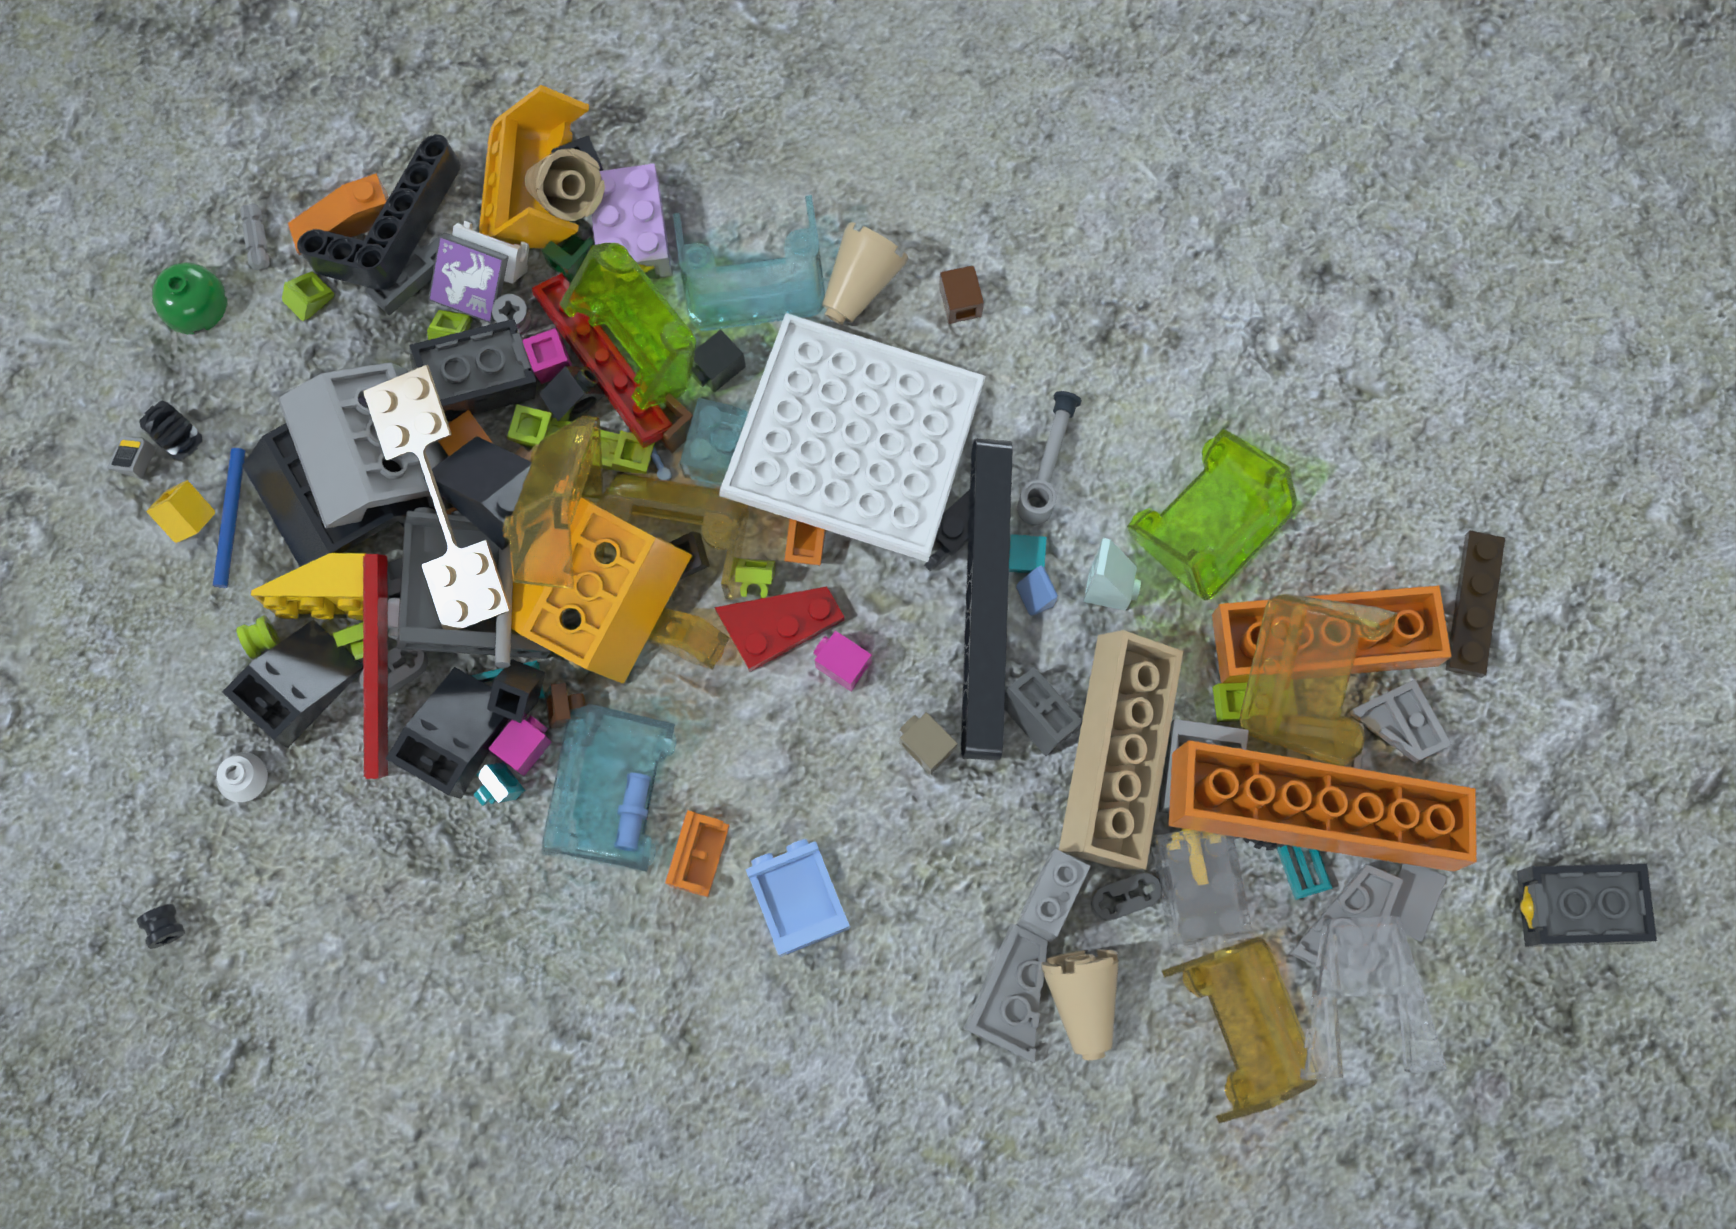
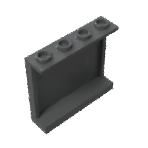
M416 508L414 511H407L404 523L397 649L495 656L496 616L460 630L443 629L422 564L443 557L448 550V544L436 510ZM454 511L451 515H447L457 546L466 548L488 540L498 570L499 547L459 511ZM545 519L540 520L514 541L513 578ZM511 628L510 657L546 659L551 652L549 649L520 635Z

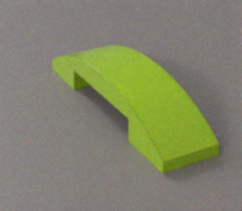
M516 404L507 435L508 440L531 449L538 444L549 455L603 469L647 474L655 445L653 443L643 448L633 433L621 430L620 434L569 421H557L550 412Z

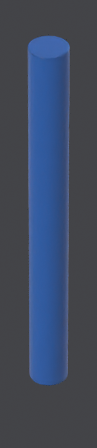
M231 448L213 578V586L217 588H228L243 475L242 465L244 464L246 452L241 448Z

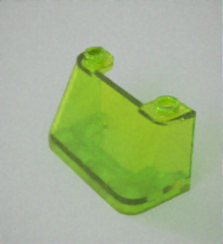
M611 242L593 245L559 305L569 317L575 316L576 312L590 317L588 322L592 327L606 324L641 369L634 378V381L637 385L640 384V386L635 389L631 396L641 410L664 403L663 397L668 393L675 399L683 396L691 382L696 349L694 334L623 245Z
M1224 428L1203 446L1202 463L1204 470L1161 514L1152 508L1139 511L1127 525L1132 539L1202 600L1212 599L1288 521L1297 505V496L1290 467Z

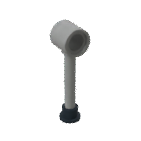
M1057 391L1054 393L1053 399L1056 402L1053 412L1056 415L1037 478L1024 485L1017 504L1018 514L1024 522L1030 525L1045 523L1051 517L1056 503V491L1050 484L1068 420L1074 416L1076 407H1079L1082 401L1079 396L1070 392ZM1038 497L1044 501L1045 506L1035 508L1029 504L1028 499Z

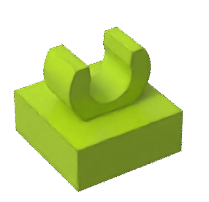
M739 559L736 566L735 582H742L740 587L742 597H747L750 584H757L761 588V598H766L769 584H772L775 575V561Z
M363 622L333 633L337 647L350 643L355 660L363 658Z

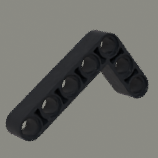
M434 134L428 136L420 143L364 241L320 229H312L302 234L298 240L297 248L315 273L376 290H385L395 284L460 171V161L447 139L442 135Z

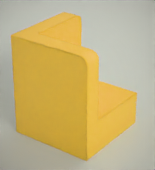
M188 480L166 490L146 511L175 543L197 534L215 515V510Z

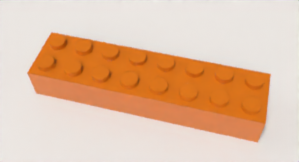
M1190 740L1172 752L1169 826L1452 872L1477 862L1476 788Z

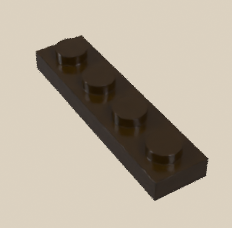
M1471 530L1465 534L1449 642L1451 658L1447 660L1446 671L1479 678L1484 677L1487 673L1505 537Z

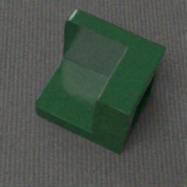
M576 234L570 236L561 247L550 240L542 249L547 265L558 274L563 273L566 279L573 285L597 260L595 241L590 237L584 241Z

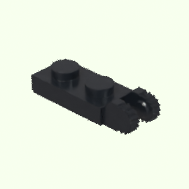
M970 489L943 513L935 541L941 548L929 557L928 562L925 563L924 566L929 571L935 569L949 555L952 557L968 542Z

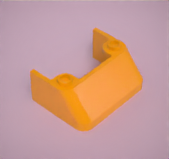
M540 85L496 118L488 138L479 233L512 245H521V242L529 244V248L543 249L550 240L557 245L578 232L579 225L551 215L526 189L525 175L531 166L550 155L552 149L572 142L571 123L589 111V104Z

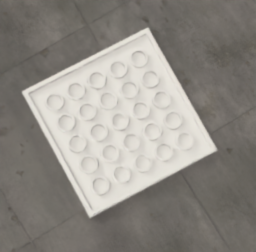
M785 313L720 488L719 496L928 562L986 376Z

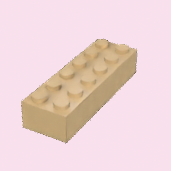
M1125 630L1098 635L1059 851L1117 869L1147 868L1183 657L1182 650Z

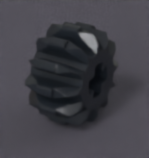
M160 401L154 406L152 405L139 420L140 428L161 449L177 461H182L187 456L190 457L203 441L202 435L190 421L165 401Z

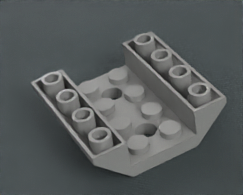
M392 362L321 373L280 396L278 399L325 529L360 522L367 508L422 497L427 498L430 507L435 506L428 484L423 479L424 473L419 458L415 453L409 452L391 459L399 464L401 468L399 472H390L383 467L382 461L386 460L369 408L363 407L358 401V398L365 397L364 390L410 372ZM438 441L429 444L425 451L431 469L449 457ZM440 494L443 504H449V502Z

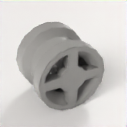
M506 294L500 296L494 302L492 315L496 323L514 319L520 336L529 330L532 318L521 297L514 294Z

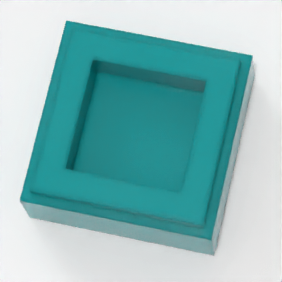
M1011 534L1009 572L1031 573L1041 565L1045 568L1047 537Z

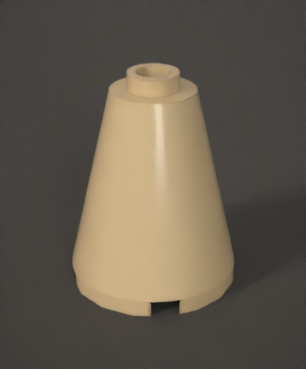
M572 148L560 149L551 153L531 166L525 175L527 191L548 213L566 221H575L594 213L602 202L605 190L604 180L601 178L600 167L597 161L588 153Z
M853 222L848 223L845 228L822 306L827 309L825 316L840 325H843L845 321L852 323L905 266L909 259L905 252L900 258L895 253L898 246L875 231L864 226L860 232L853 230L856 224Z
M1098 949V957L1085 954V950L1069 952L1047 958V963L1043 961L1041 963L1042 972L1074 1053L1081 1054L1083 1060L1104 1058L1106 1056L1105 1052L1112 1049L1119 964L1118 953L1114 950Z

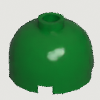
M191 262L177 263L165 268L157 276L152 288V303L160 319L175 332L186 335L195 334L193 331H199L203 328L206 331L213 328L223 318L227 308V297L225 296L222 282L216 275L199 264Z

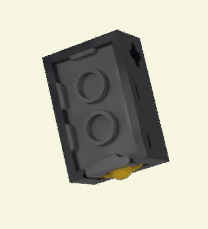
M514 319L409 345L410 361L413 370L424 365L429 366L447 422L456 419L467 410L472 415L535 399L536 379L533 370L531 371V364Z
M1647 863L1532 866L1517 871L1525 947L1628 945L1657 941Z

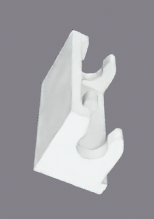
M464 221L463 225L457 223L453 226V236L509 256L504 281L513 284L527 272L528 243L521 242V245H512L473 231L472 223Z

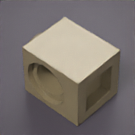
M927 712L920 718L914 715L900 729L903 735L900 737L899 744L929 775L956 751L958 743Z

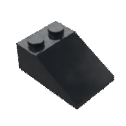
M478 436L432 468L439 493L502 551L547 516L560 490V486L533 462Z

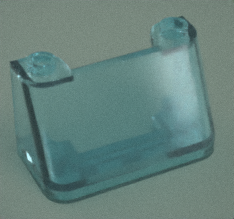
M594 704L574 709L570 714L571 719L565 727L542 840V854L559 859L646 872L648 866L653 863L656 853V846L651 842V837L645 834L647 819L642 820L638 851L619 850L614 848L620 815L617 814L618 806L623 805L627 774L639 773L651 777L645 809L649 813L658 763L664 761L667 756H671L676 747L677 738L673 734L675 724Z

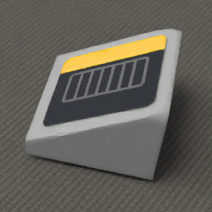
M121 436L108 469L142 480L155 447L147 440L141 438Z

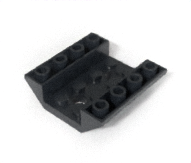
M365 397L358 398L359 403L363 407L368 408ZM286 423L263 435L242 465L299 567L329 553H343L397 521L404 527L407 511H414L416 508L436 510L434 507L429 506L426 497L367 508L360 522L325 529ZM393 460L382 461V465L386 470L390 472L401 471L397 462Z

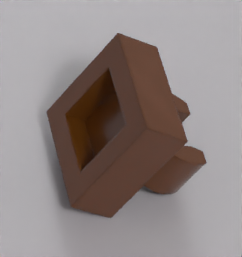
M566 683L551 684L544 693L549 729L564 727L571 719L570 715L580 714L582 709L586 708L584 693L567 695Z

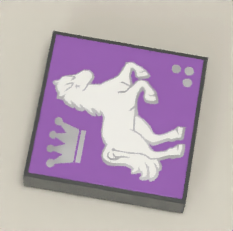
M448 233L439 235L428 300L485 322L493 323L495 320L492 315V306L502 294L509 256Z

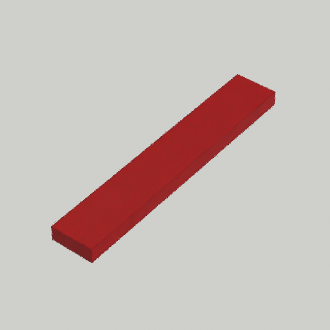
M563 273L532 287L533 296L582 364L597 376L598 384L605 393V396L641 446L645 448L662 439L663 434L673 424Z
M364 554L365 779H380L388 776V760H386L388 755L387 555Z

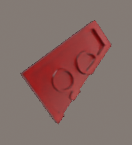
M827 586L714 607L749 672L845 620L843 613Z

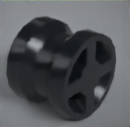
M174 904L156 907L136 919L139 928L144 929L147 934L145 942L148 949L169 944L185 934L183 925L177 923L175 919L176 909Z

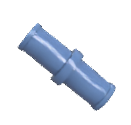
M639 773L627 774L623 805H619L617 814L620 815L616 842L614 843V848L630 852L638 851L642 820L647 819L648 814L645 804L651 777Z

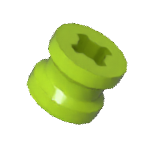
M265 615L257 618L255 624L250 626L244 624L236 628L239 641L246 654L252 660L260 657L263 651L270 650L280 643L274 626Z

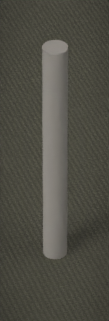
M514 542L503 551L499 548L498 573L511 611L497 615L495 666L499 668L510 666Z

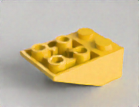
M329 553L251 590V596L263 604L264 608L275 613V616L278 618L296 619L298 614H312L313 618L328 620L333 619L334 614H348V617L351 619L363 620L364 554Z

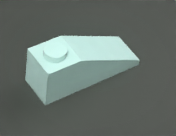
M1103 538L1089 570L1083 602L1126 611L1131 600L1137 601L1141 580L1135 579L1137 571L1135 564L1111 539Z

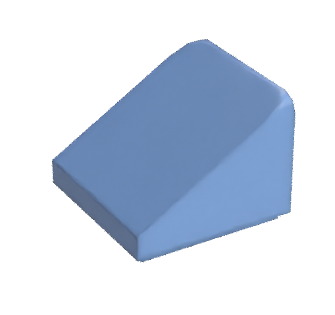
M1042 565L1034 569L1016 585V589L1029 615L1034 616L1054 607L1058 594Z

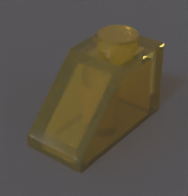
M664 608L647 641L692 664L713 670L715 664L721 659L730 637L700 616Z

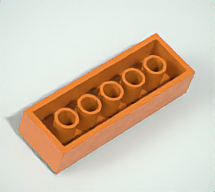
M1440 585L1219 604L1212 613L1221 683L1253 682L1257 679H1298L1438 667L1451 658Z

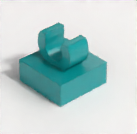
M504 762L485 765L476 774L484 785L473 795L484 806L488 802L494 804L496 801L502 803L516 800L526 790Z

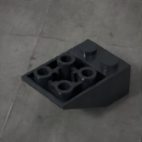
M312 620L248 664L222 693L274 741L289 748L362 672L363 664L359 660H355L354 656L343 646L337 647L335 639L315 620Z
M454 667L405 725L387 755L386 760L448 796L461 799L489 753V747L497 739L509 718L487 710L492 687Z

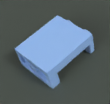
M807 839L799 840L786 847L787 853L775 858L772 853L762 855L751 861L752 867L746 869L779 957L850 929L816 841L808 844Z

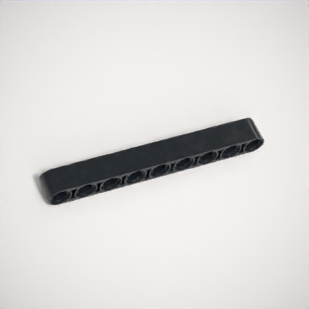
M975 438L971 450L961 718V757L963 759L1000 761L1003 751L1013 456L1012 442L1005 440Z

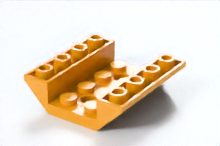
M562 486L513 578L511 628L520 635L586 670L624 684L692 555L661 538L643 531L595 505L596 503ZM604 542L611 543L616 549V558L610 564L601 563L596 556L598 546ZM568 608L576 609L581 615V624L576 629H568L562 623V614Z

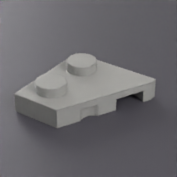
M1415 679L1350 711L1353 718L1360 723H1364V726L1415 763L1452 745Z

